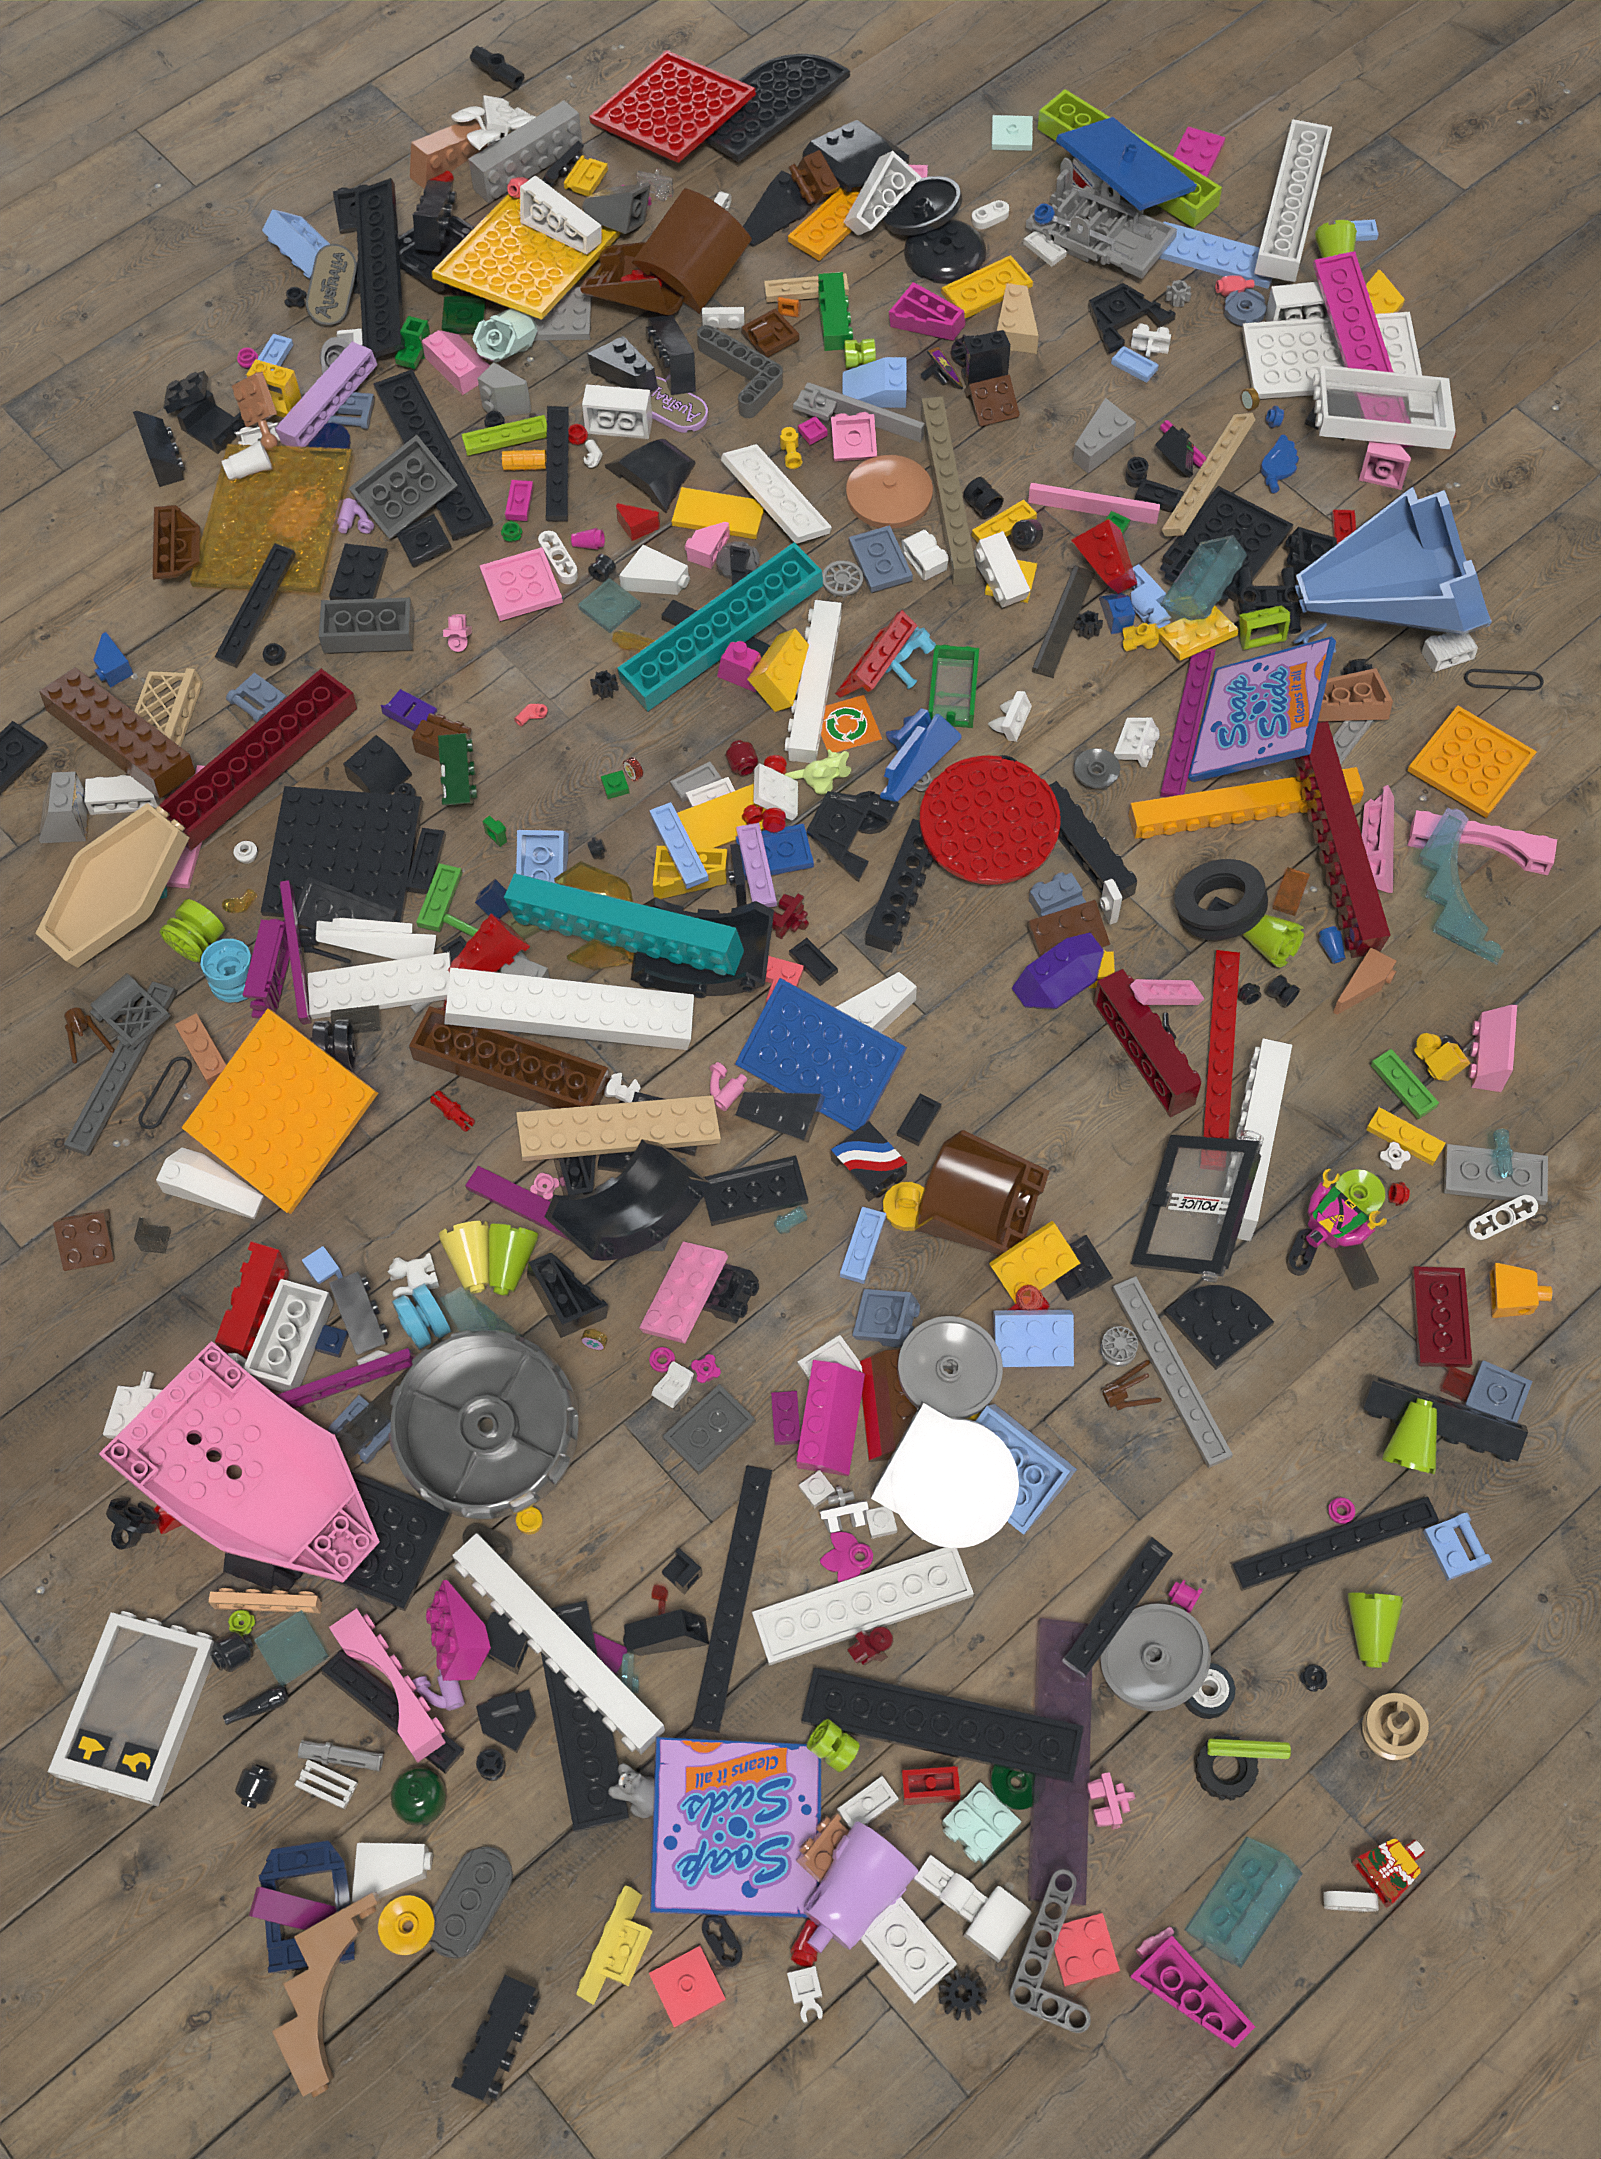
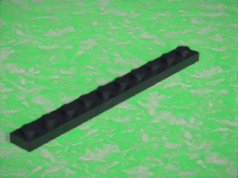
M746 1466L692 1725L694 1729L720 1733L773 1474L772 1470Z

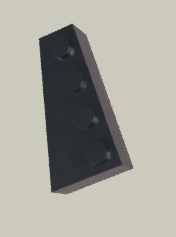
M428 180L423 195L420 197V204L416 206L417 212L413 213L415 249L440 252L442 243L445 244V230H449V217L453 216L452 204H456L457 198L456 191H453L452 182Z
M673 315L648 318V326L645 327L646 337L650 339L671 395L696 392L695 352Z
M504 1975L488 2008L487 2014L491 2017L489 2021L484 2020L480 2025L475 2038L477 2047L475 2050L471 2049L470 2052H467L462 2062V2072H464L462 2078L460 2079L455 2076L451 2085L452 2088L489 2106L493 2100L497 2101L504 2086L503 2083H500L505 2071L510 2072L516 2059V2055L513 2054L517 2043L522 2044L528 2031V2026L525 2025L530 2014L534 2015L540 2004L541 1998L537 1997L539 1991L536 1988Z

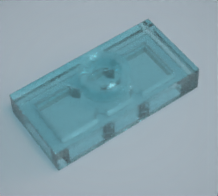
M624 1654L622 1658L621 1682L633 1694L639 1693V1676H635L634 1654Z

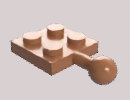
M258 372L234 384L232 389L245 426L253 427L258 424L262 434L260 441L265 450L271 451L277 447L278 441L276 436L270 433L266 420L276 415L277 412L263 372Z

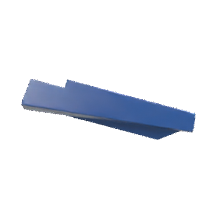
M940 714L934 716L927 730L925 727L917 726L886 767L884 777L889 778L888 785L881 792L880 798L898 801L962 738L961 734Z

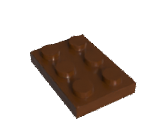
M1096 900L1027 922L1039 957L1066 938L1091 933L1102 948L1110 945Z

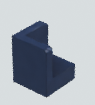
M496 879L478 893L475 903L488 916L493 914L500 918L510 910L504 899L507 890Z

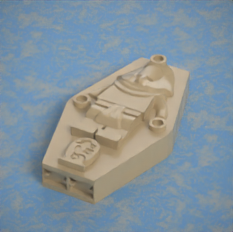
M145 804L82 848L73 857L36 934L66 962L78 968L146 921L153 913L189 840V837L182 832L185 828L175 819L172 822L168 820L169 814L159 805L155 809L150 804Z

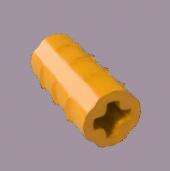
M546 450L502 451L503 470H546Z

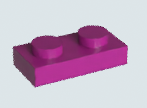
M797 1391L771 1393L775 1445L799 1444L800 1425Z

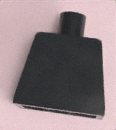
M492 1612L487 1624L484 1623L491 1647L486 1657L511 1672L518 1674L529 1648L527 1644L529 1638L523 1632L518 1635L508 1623L511 1620L506 1614L500 1616L497 1612Z

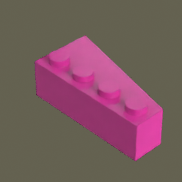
M1173 1936L1130 1976L1139 1985L1233 2049L1255 2028L1253 2023Z

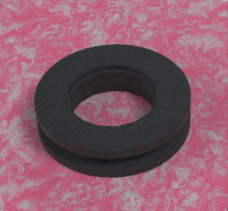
M1236 859L1214 860L1194 868L1179 882L1174 897L1182 926L1192 935L1207 940H1225L1248 932L1261 921L1268 908V895L1262 874L1253 865ZM1225 887L1236 888L1244 892V896L1238 904L1226 910L1207 911L1198 906L1200 900L1215 889Z

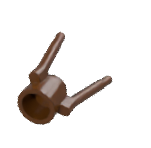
M71 1008L64 1014L67 1023L65 1029L68 1034L70 1053L74 1064L77 1063L73 1032L83 1036V1031L87 1028V1025L111 1053L115 1051L92 1022L89 1015L85 1016L81 1008Z
M1149 1360L1139 1364L1102 1389L1103 1397L1109 1408L1115 1406L1117 1411L1126 1407L1148 1405L1162 1401L1160 1397L1127 1402L1124 1400L1128 1398L1126 1389L1147 1379L1149 1374L1145 1373L1124 1384L1122 1383L1150 1364Z

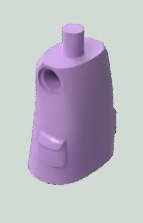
M860 1822L854 1823L849 1833L843 1836L836 1849L833 1850L832 1859L834 1861L803 1911L818 1926L807 1943L819 1953L824 1950L832 1938L846 1949H851L855 1946L872 1922L885 1908L896 1903L907 1890V1885L919 1873L917 1868L893 1845Z

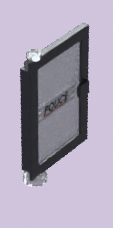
M1241 1130L1238 1139L1170 1135L1131 1264L1134 1267L1203 1274L1202 1278L1209 1282H1217L1218 1276L1223 1277L1225 1269L1229 1268L1261 1159L1259 1153L1264 1137L1250 1130Z

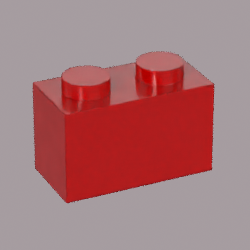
M958 1766L902 1770L903 1805L957 1802L960 1800Z

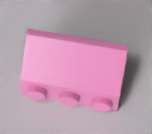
M438 330L422 340L425 358L462 395L478 386L477 378L490 366L458 334Z
M1509 1005L1482 1012L1478 1021H1474L1472 1035H1475V1042H1472L1470 1056L1474 1057V1063H1471L1469 1068L1472 1088L1502 1092L1513 1071L1517 1005Z

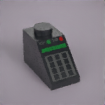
M1172 425L1155 446L1190 478L1193 475L1194 444L1189 440L1191 435L1182 427L1178 430Z

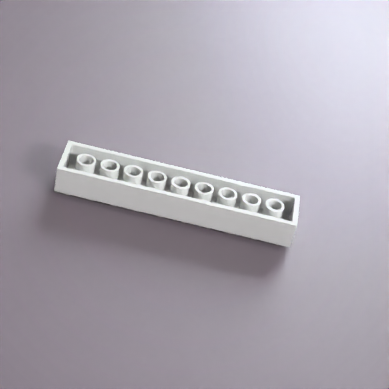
M1292 119L1254 274L1285 281H1296L1332 127Z
M450 968L444 1024L687 1050L691 1041L694 995Z

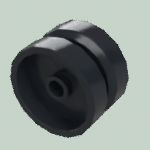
M351 1019L336 1020L333 1027L329 1021H314L312 1042L348 1070L354 1072L356 1047Z

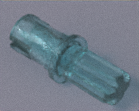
M1498 1129L1493 1133L1495 1145L1493 1156L1496 1158L1497 1172L1501 1178L1511 1177L1513 1174L1511 1157L1514 1152L1510 1148V1134L1506 1129Z

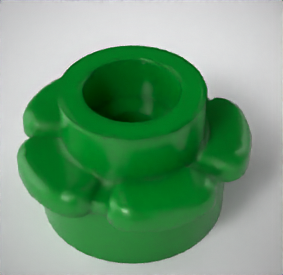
M510 521L503 525L501 535L505 541L514 542L521 538L522 528L516 522Z

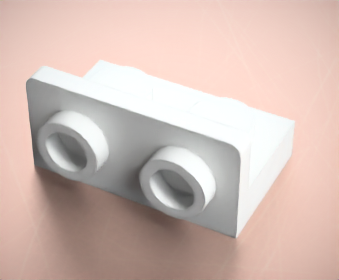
M1126 719L1114 752L1118 760H1138L1141 767H1147L1149 759L1152 758L1155 743L1159 739V729L1156 727L1153 719Z

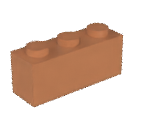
M196 1013L174 1025L210 1088L226 1067V1064Z

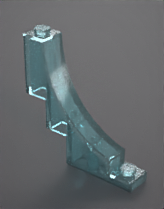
M1447 807L1420 853L1418 863L1437 872L1427 889L1425 897L1445 907L1434 925L1433 932L1498 965L1504 950L1496 942L1484 940L1489 928L1478 918L1469 905L1458 875V848L1469 818L1466 817L1464 812Z

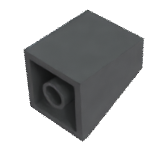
M641 183L604 188L584 200L583 210L599 224L627 234L645 223L651 184Z

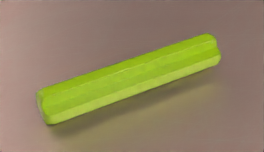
M1209 1739L1207 1742V1752L1210 1756L1289 1759L1291 1756V1746L1288 1742Z

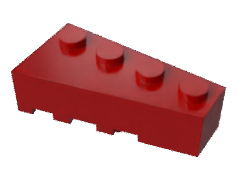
M250 1241L248 1250L252 1251L249 1262H243L240 1269L242 1273L240 1287H234L231 1294L232 1309L225 1311L215 1339L216 1345L223 1352L228 1354L237 1353L245 1359L249 1356L280 1279L288 1280L289 1269L278 1249Z

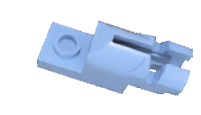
M1139 564L1133 567L1138 584L1132 586L1134 590L1130 595L1134 611L1141 617L1143 622H1149L1148 625L1156 623L1158 629L1170 624L1171 621L1169 619L1172 617L1164 608L1166 593Z

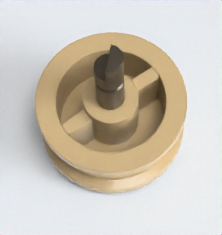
M1389 1693L1376 1699L1368 1708L1362 1720V1734L1366 1744L1375 1754L1388 1760H1403L1410 1757L1423 1745L1428 1735L1429 1725L1425 1711L1413 1698L1400 1693Z

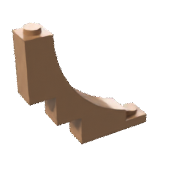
M377 1892L365 1896L294 1936L309 1969L283 1984L298 2017L272 2032L302 2097L311 2093L313 2098L328 2090L327 2083L334 2079L324 2049L323 2011L329 1983L341 1957L350 1944L363 1931L356 1916L359 1915L361 1920L376 1912L375 1905L381 1903Z

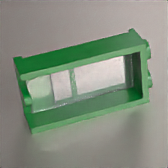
M936 645L934 646L928 711L932 720L936 714H940L953 727L973 728L979 648Z

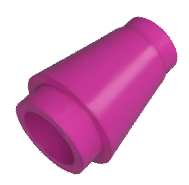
M593 528L572 534V546L599 550L600 547L605 545L604 532L602 529Z

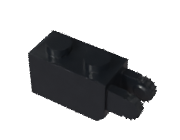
M225 1552L223 1572L270 1590L274 1586L283 1587L288 1590L294 1586L295 1580L300 1579L303 1574L300 1571Z

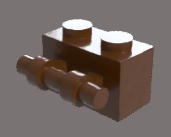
M820 150L803 157L798 166L792 164L788 167L792 174V180L798 184L801 190L800 194L807 200L808 204L813 202L818 204L829 199L840 187Z
M429 713L427 721L421 720L411 737L415 752L439 761L438 735L466 733L469 737L471 728L464 726V723L460 721L453 722L448 720L444 715Z

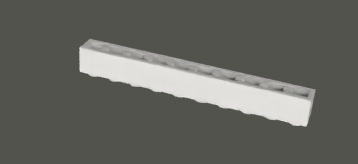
M477 1533L452 1555L456 1562V1565H454L456 1571L463 1578L469 1576L474 1581L472 1587L481 1597L486 1594L492 1600L490 1605L500 1616L505 1613L511 1620L508 1623L518 1635L523 1632L529 1638L527 1644L536 1654L542 1652L548 1658L545 1661L546 1664L555 1673L560 1671L566 1677L564 1682L574 1693L579 1690L585 1696L583 1702L592 1712L598 1710L604 1716L602 1722L612 1732L617 1730L623 1736L621 1741L631 1752L636 1749L642 1754L657 1737L665 1732L664 1725Z

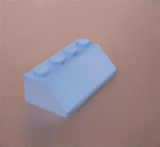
M272 209L262 229L268 236V240L280 248V252L292 259L291 262L304 271L303 274L311 279L316 254L322 247L330 243L301 216Z

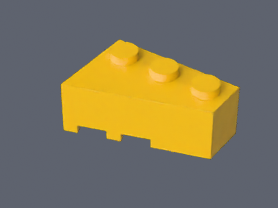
M796 628L779 634L747 678L774 712L793 706L809 644Z

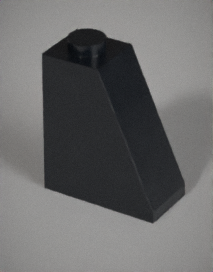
M683 1609L624 1625V1646L627 1652L638 1656L709 1645L706 1618Z

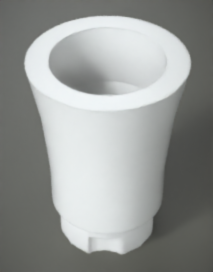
M260 440L222 461L230 481L273 469Z

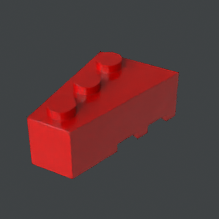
M490 914L482 922L475 935L466 943L465 948L458 957L452 961L448 971L450 973V968L498 973L496 971L505 963L510 965L514 962L513 957L519 951H526L530 946L510 925Z

